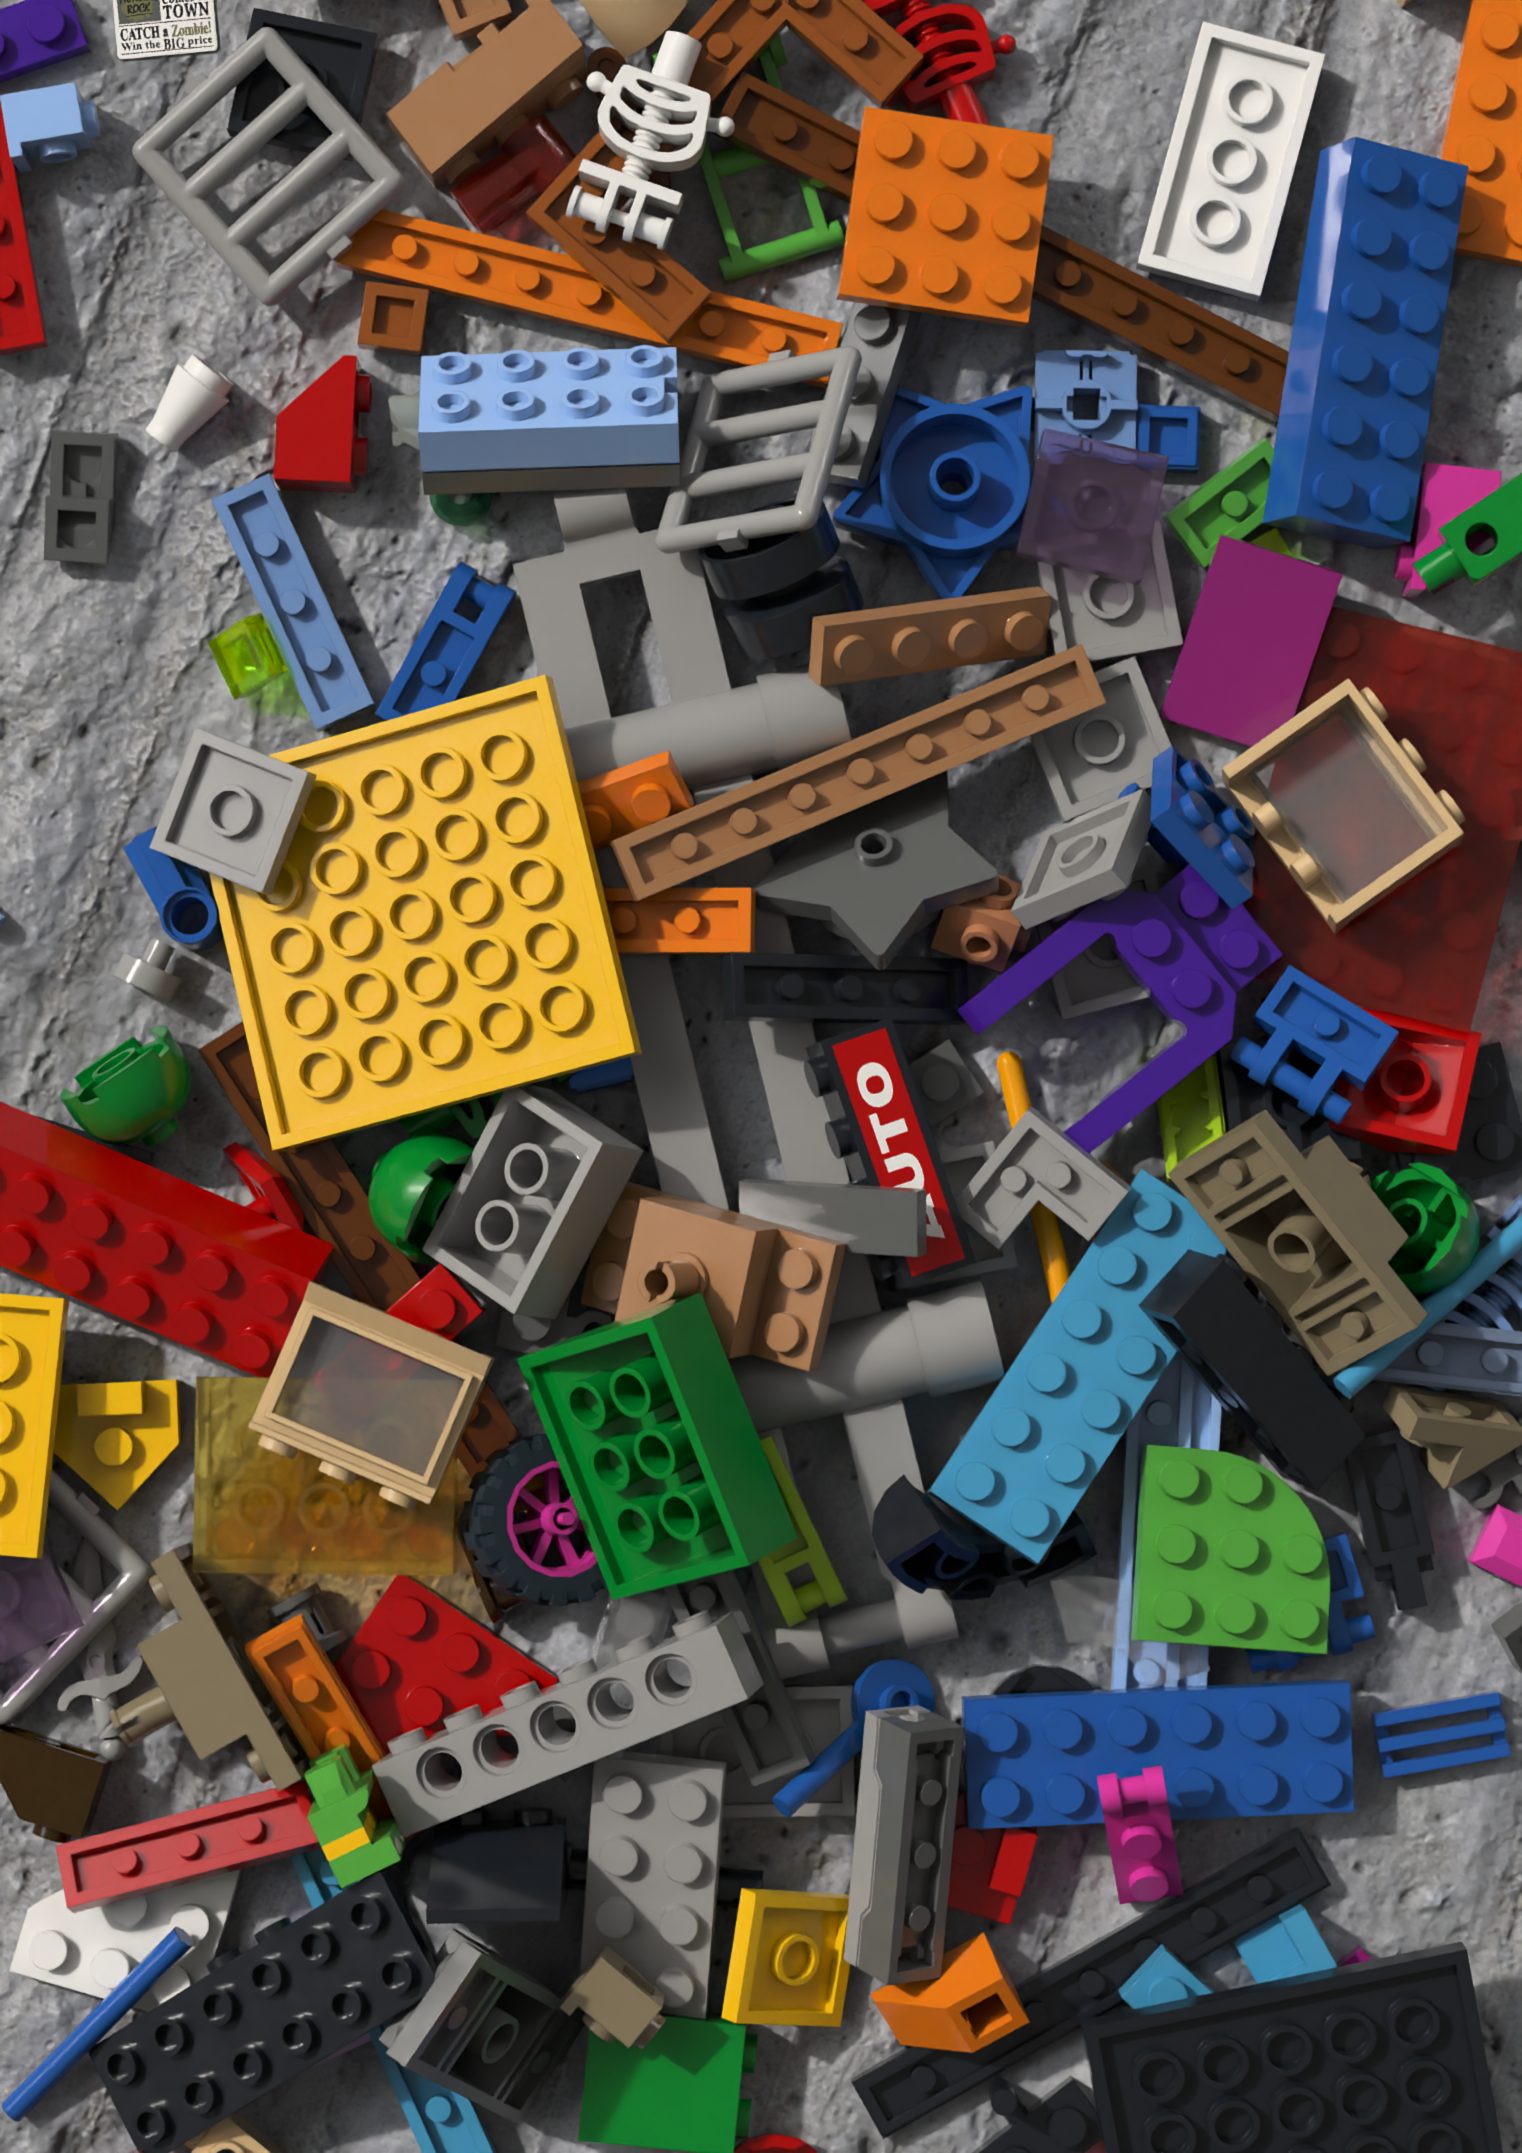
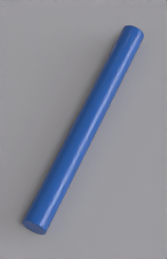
M174 1927L3 2101L2 2108L12 2120L21 2121L194 1945L188 1933L179 1927Z

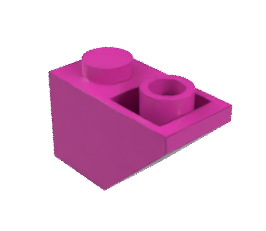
M1424 463L1421 469L1410 542L1398 544L1395 557L1394 579L1404 580L1402 598L1416 599L1427 590L1412 564L1443 544L1437 535L1439 528L1500 488L1502 471ZM1479 530L1466 539L1467 547L1474 553L1491 536L1487 532Z

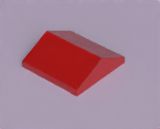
M1360 1007L1399 1031L1398 1038L1363 1091L1346 1080L1339 1079L1336 1093L1353 1103L1340 1125L1329 1120L1328 1127L1388 1152L1455 1155L1482 1033Z

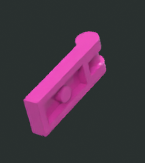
M1162 1765L1142 1768L1143 1775L1117 1779L1116 1772L1097 1775L1120 1904L1139 1901L1150 1902L1164 1897L1183 1895Z

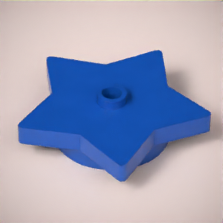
M1025 385L968 404H946L898 386L879 446L880 459L872 468L866 489L855 487L835 510L832 517L833 526L906 549L938 600L965 596L997 552L1069 534L1073 525L1072 518L1028 462L1032 388ZM947 481H956L963 486L965 493L951 495L944 492L941 486Z

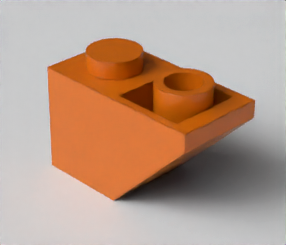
M984 1932L943 1954L941 1978L886 1985L871 1993L877 2008L899 2043L904 2046L974 2053L1030 2022L1011 1976Z

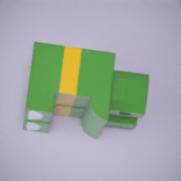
M346 1743L310 1760L309 1765L311 1769L306 1771L304 1776L314 1795V1800L307 1818L341 1889L400 1861L407 1837H402L393 1815L378 1821L369 1803V1797L375 1782L373 1768L360 1773Z

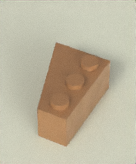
M525 0L529 8L502 31L498 29L495 23L489 24L477 35L482 43L480 47L453 66L449 62H445L386 113L391 130L435 189L447 181L451 185L463 182L479 169L482 164L479 159L481 156L498 144L502 148H508L517 143L532 129L533 124L530 121L549 107L553 111L561 110L583 92L584 87L581 83L587 80L583 44L550 0Z

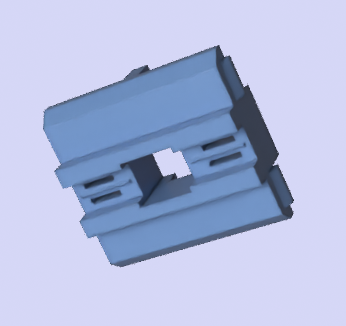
M1043 350L1042 353L1035 354L1034 461L1041 464L1073 465V463H1086L1103 466L1105 464L1128 465L1136 462V412L1138 410V400H1136L1137 355H1130V351L1066 350V352L1065 350ZM1080 364H1082V380H1080ZM1089 364H1091V380L1089 379ZM1074 394L1094 395V397H1097V420H1073L1072 406ZM1079 438H1081V452H1079ZM1088 438H1090V453H1089V454H1088Z

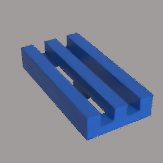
M1490 1691L1370 1712L1382 1777L1388 1778L1511 1756L1509 1743L1506 1741L1505 1719L1502 1717L1500 1705H1502L1500 1692ZM1486 1708L1488 1718L1486 1720L1388 1736L1387 1725ZM1491 1734L1492 1743L1398 1760H1393L1391 1751Z

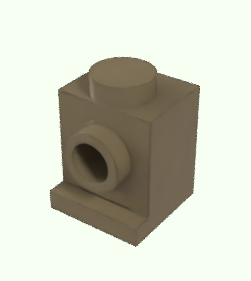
M605 1945L566 1991L560 2008L570 2016L579 2006L586 2012L582 2017L583 2022L598 2037L608 2043H613L617 2038L628 2048L634 2044L642 2050L652 2040L666 2020L659 2014L666 1994Z

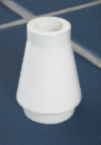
M192 354L185 365L177 363L154 418L145 430L160 443L177 452L184 441L229 402L226 394L234 384L209 363Z

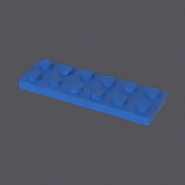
M1346 1679L961 1696L962 1726L964 1727L965 1812L968 1829L1105 1823L1097 1775L1116 1772L1117 1779L1143 1775L1142 1768L1162 1765L1171 1820L1355 1812L1350 1682Z

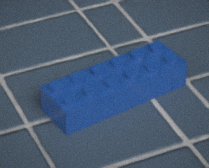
M1352 137L1320 151L1262 524L1371 549L1410 542L1468 166L1359 137Z

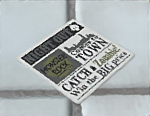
M113 0L117 56L119 59L215 51L218 47L214 0Z

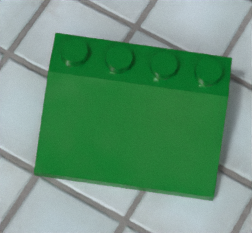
M702 1293L650 1308L517 1358L612 1600L749 1566L798 1538Z

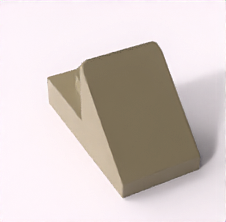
M1391 1384L1382 1405L1384 1410L1400 1428V1434L1409 1442L1422 1447L1419 1459L1443 1489L1453 1487L1522 1445L1521 1425L1499 1400Z

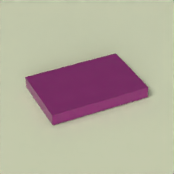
M1220 533L1159 717L1250 747L1292 719L1300 701L1343 574Z

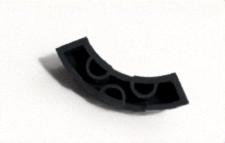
M904 1474L884 1492L873 1516L872 1537L880 1557L893 1576L908 1588L921 1594L927 1588L943 1590L950 1600L991 1598L996 1586L1019 1579L1025 1588H1029L1069 1571L1098 1554L1084 1523L1075 1510H1073L1040 1562L1035 1565L935 1497L918 1490L908 1481Z

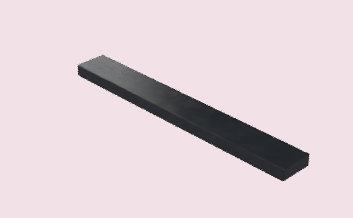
M1296 1826L1183 1890V1895L1173 1896L1015 1985L1030 2021L1026 2025L974 2053L908 2046L851 2078V2083L884 2139L1081 2027L1080 2020L1101 2016L1126 2002L1121 1998L1118 1990L1161 1944L1166 1946L1186 1966H1189L1329 1887L1331 1883L1300 1828Z

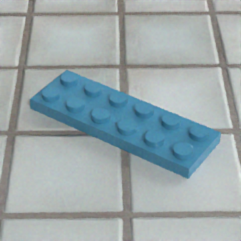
M1143 1169L1138 1172L1130 1184V1187H1132L1131 1191L1107 1219L927 1492L1035 1565L1040 1562L1177 1352L1138 1305L1188 1249L1212 1257L1223 1254L1236 1262L1187 1198Z

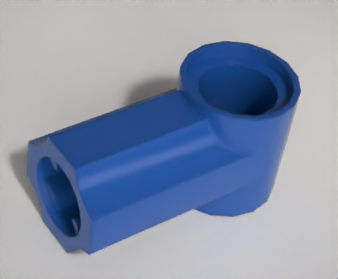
M153 827L135 837L123 849L159 913L165 932L170 938L189 950L204 951L213 948L221 941L223 932L215 898L198 867L149 848L157 827ZM193 904L206 905L209 915L205 928L196 934H183L179 926V918L183 910Z

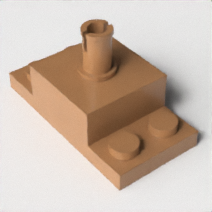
M627 1182L591 1251L580 1304L616 1314L615 1321L650 1308L702 1293L727 1358L751 1354L808 1372L819 1370L846 1243Z

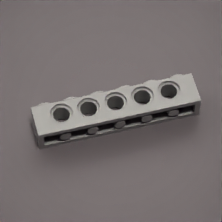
M708 1610L694 1614L674 1624L672 1628L675 1635L654 1644L650 1634L638 1637L614 1649L618 1658L599 1667H596L592 1657L582 1660L559 1671L557 1676L560 1682L550 1687L539 1690L536 1681L523 1684L500 1696L503 1704L501 1707L483 1714L480 1705L476 1704L446 1717L443 1721L447 1729L426 1736L423 1727H419L387 1742L391 1752L375 1763L372 1768L402 1837H407L749 1699L764 1683L733 1612L714 1620L711 1619ZM668 1659L679 1660L688 1667L692 1676L691 1686H682L670 1677L667 1669ZM611 1683L622 1684L631 1692L634 1701L633 1709H624L614 1702L610 1694ZM554 1706L563 1707L573 1715L576 1723L575 1732H567L557 1725L553 1716ZM497 1729L505 1730L514 1736L518 1743V1755L508 1754L499 1746ZM441 1752L448 1753L458 1760L462 1769L461 1778L453 1777L444 1770L441 1764Z

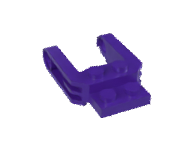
M1190 864L1154 893L1125 890L1111 900L1104 901L1100 898L1089 903L957 1009L974 1033L978 1035L1101 936L1108 937L1114 954L1166 1019L1180 1027L1181 1035L1102 1097L1100 1103L1089 1113L1063 1131L1087 1153H1091L1232 1040L1236 992L1283 955L1242 903L1232 910Z

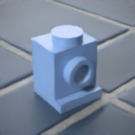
M75 82L0 95L9 155L20 173L32 171L30 158L39 157L43 163L69 161L78 156L77 150L92 148L91 140L101 138V128L94 100L84 102V98Z

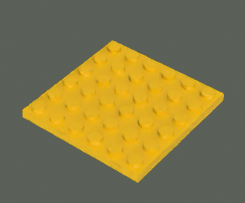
M541 675L268 755L317 775L272 894L260 893L210 872L209 875L272 1151L293 1149L642 1054L552 677Z

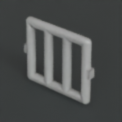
M270 27L259 29L208 77L202 72L197 74L182 88L188 95L137 140L132 148L135 160L257 299L266 306L278 304L329 257L335 262L354 246L350 238L402 192L405 187L403 174L278 32ZM267 58L291 87L187 180L163 152ZM309 106L333 134L233 225L228 227L205 199ZM350 153L374 182L270 275L246 247Z
M844 346L796 356L790 349L770 353L768 361L765 363L707 375L702 381L680 455L681 486H671L656 535L655 542L657 548L663 553L671 554L720 545L725 552L747 549L750 539L812 528L819 516L862 362L860 351L853 346ZM831 376L823 400L717 420L723 399L726 396ZM816 428L809 452L702 472L709 448ZM801 480L794 505L687 524L695 499Z
M53 1469L51 1470L48 1502L120 1574L93 1600L44 1551L42 1559L14 1557L76 1620L49 1647L0 1599V1635L31 1665L27 1672L6 1693L0 1689V1725L12 1724L141 1590L152 1575L150 1565L99 1516L104 1509L87 1492H82L78 1495Z

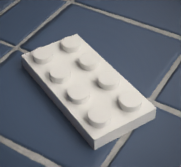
M1207 22L1202 23L1136 269L1258 302L1325 54Z

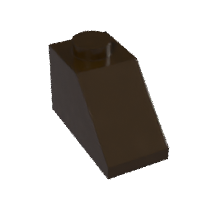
M0 1725V1783L18 1818L35 1824L32 1831L33 1834L59 1843L70 1842L71 1836L82 1838L90 1832L112 1761L103 1757L101 1753L13 1725Z

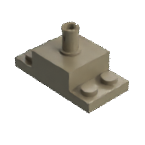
M1265 1109L1180 1161L1169 1172L1168 1176L1282 1317L1283 1321L1326 1375L1329 1376L1417 1328L1428 1313L1388 1264L1389 1260L1409 1236L1373 1192L1369 1176L1366 1175L1362 1178L1360 1173L1364 1169L1355 1163H1351L1329 1135L1299 1152Z
M186 1543L151 1561L150 1564L156 1575L149 1578V1583L156 1598L166 1612L176 1608L182 1620L136 1645L158 1686L120 1708H114L109 1711L115 1729L137 1716L142 1718L139 1723L119 1734L122 1741L128 1748H131L138 1741L178 1720L196 1754L202 1760L240 1737L247 1735L252 1745L245 1749V1754L253 1771L262 1783L272 1780L279 1792L300 1780L305 1775V1772L311 1769L309 1765L310 1759L295 1734L291 1732V1727L245 1653L244 1640L190 1544Z

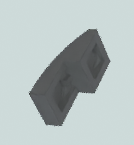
M72 430L52 431L50 495H47L45 498L44 560L109 563L115 509L119 433Z

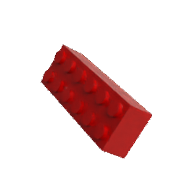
M0 1101V1266L269 1381L302 1304L309 1281L320 1284L334 1245Z

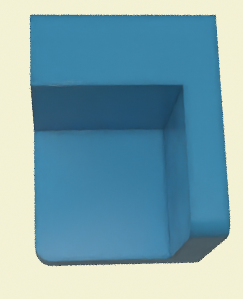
M1301 1903L1234 1940L1237 1950L1257 1984L1337 1967Z

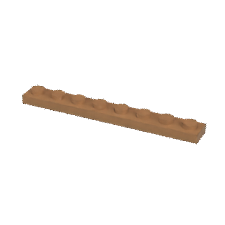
M1080 644L610 842V845L634 902L1082 714L1105 704L1106 701L1084 647Z

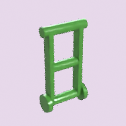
M778 34L755 61L759 60L765 82L783 91L776 68L786 65L787 59L780 34ZM659 52L651 54L654 64ZM706 140L703 154L698 161L729 254L728 256L718 258L725 283L844 245L845 240L839 221L836 220L826 224L814 185L796 176L812 228L742 251L719 179L769 162L738 146L711 154Z

